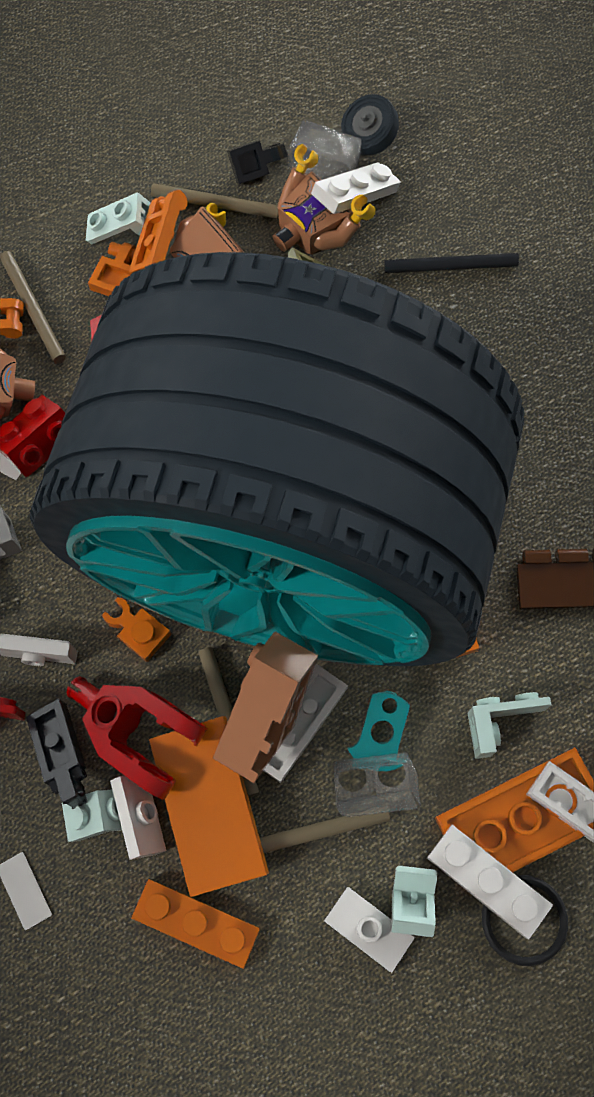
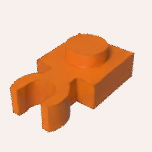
M117 597L115 601L123 609L122 614L117 618H113L104 612L102 617L109 626L123 628L117 635L118 639L148 662L171 636V632L143 608L134 616L127 601Z

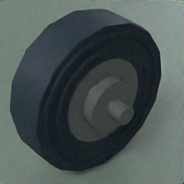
M368 94L355 100L345 111L341 123L344 140L353 151L361 155H374L385 150L397 136L399 128L396 109L387 98L378 94Z

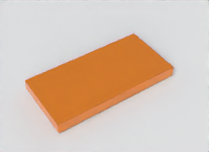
M226 716L202 722L208 729L198 746H194L191 740L176 731L149 739L156 766L176 780L165 799L190 897L269 874L243 776L213 759L227 725Z
M576 748L549 760L594 792V780ZM548 761L435 817L443 835L451 825H454L512 873L585 836L582 832L575 830L558 818L559 816L551 810L545 809L526 795ZM562 784L554 785L548 789L545 796L549 798L553 790H567V787ZM568 789L567 791L573 799L572 807L568 812L572 814L577 806V798L574 791ZM594 822L588 824L592 829H594Z

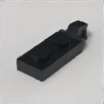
M58 698L30 714L26 719L44 783L50 786L52 793L56 795L59 793L63 804H67L72 809H75L77 806H82L88 802L85 788L81 782L87 778L86 766L67 704Z

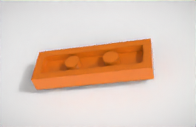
M148 879L131 919L242 969L246 966L260 928L151 879Z

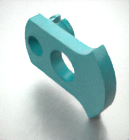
M392 691L372 694L360 738L356 744L347 747L352 757L365 768L374 771H391L404 765L399 759L398 748L410 705L403 698ZM392 698L395 700L397 707L387 711L382 708V703L385 699ZM378 721H387L393 727V735L386 742H377L371 736V728Z

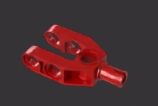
M83 676L72 680L71 684L81 691L77 692L68 686L67 696L87 709L82 720L98 756L148 793L160 799H166L176 780L127 745L129 735L138 727L140 718L145 711L157 717L156 722L161 726L172 729L191 740L194 746H198L208 728L159 694L143 687L103 685L101 689H98Z

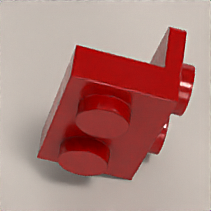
M44 395L31 400L13 420L0 426V453L8 458L22 475L29 477L49 459L56 437L61 429L65 412L60 406Z

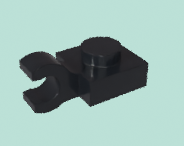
M258 140L227 150L237 184L269 174L268 163L288 157L284 143H276L262 149L261 143Z

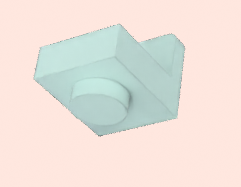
M96 790L85 794L88 802L82 806H77L75 809L62 803L68 842L81 841L106 832L122 830L113 790Z
M407 866L396 867L392 893L391 932L426 937L434 936L436 870Z

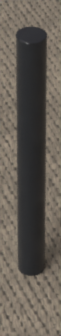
M504 253L384 260V274L518 267L519 254Z

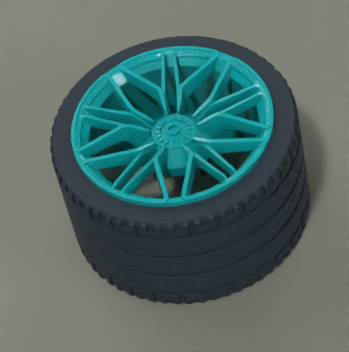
M215 252L179 256L148 265L144 269L133 272L129 277L124 278L120 285L116 286L111 295H109L81 369L80 377L63 418L61 429L58 432L45 467L43 480H41L31 506L30 521L44 545L73 569L133 603L188 626L228 636L235 641L256 646L259 642L265 644L276 631L318 655L317 660L382 666H422L442 663L465 653L476 641L482 616V607L486 598L494 554L498 544L505 505L508 499L524 426L525 413L522 407V398L518 393L516 384L510 379L506 369L473 335L435 309L391 287L344 270L288 257L243 252Z

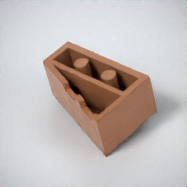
M276 631L265 644L259 642L248 658L249 671L242 681L240 693L213 759L255 783L294 728L318 655Z

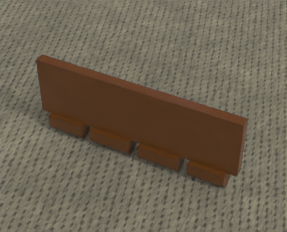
M594 548L592 550V562H589L587 549H557L555 553L556 563H552L550 550H523V564H517L516 566L519 609L594 607Z

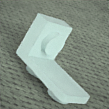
M137 192L89 213L86 241L94 244L128 229H131L140 236L150 202Z
M537 692L516 695L515 701L500 703L499 697L477 700V706H472L468 712L475 759L491 757L497 752L496 746L501 744L499 726L497 722H491V718L545 711L552 705L550 697L539 698Z

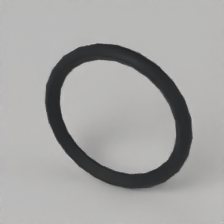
M516 875L526 884L536 886L546 892L553 900L558 910L560 923L556 940L547 951L533 957L514 955L504 949L496 940L490 924L491 910L483 905L482 909L483 931L493 950L508 962L519 966L543 964L560 951L566 940L568 931L567 911L561 897L549 884L536 877Z

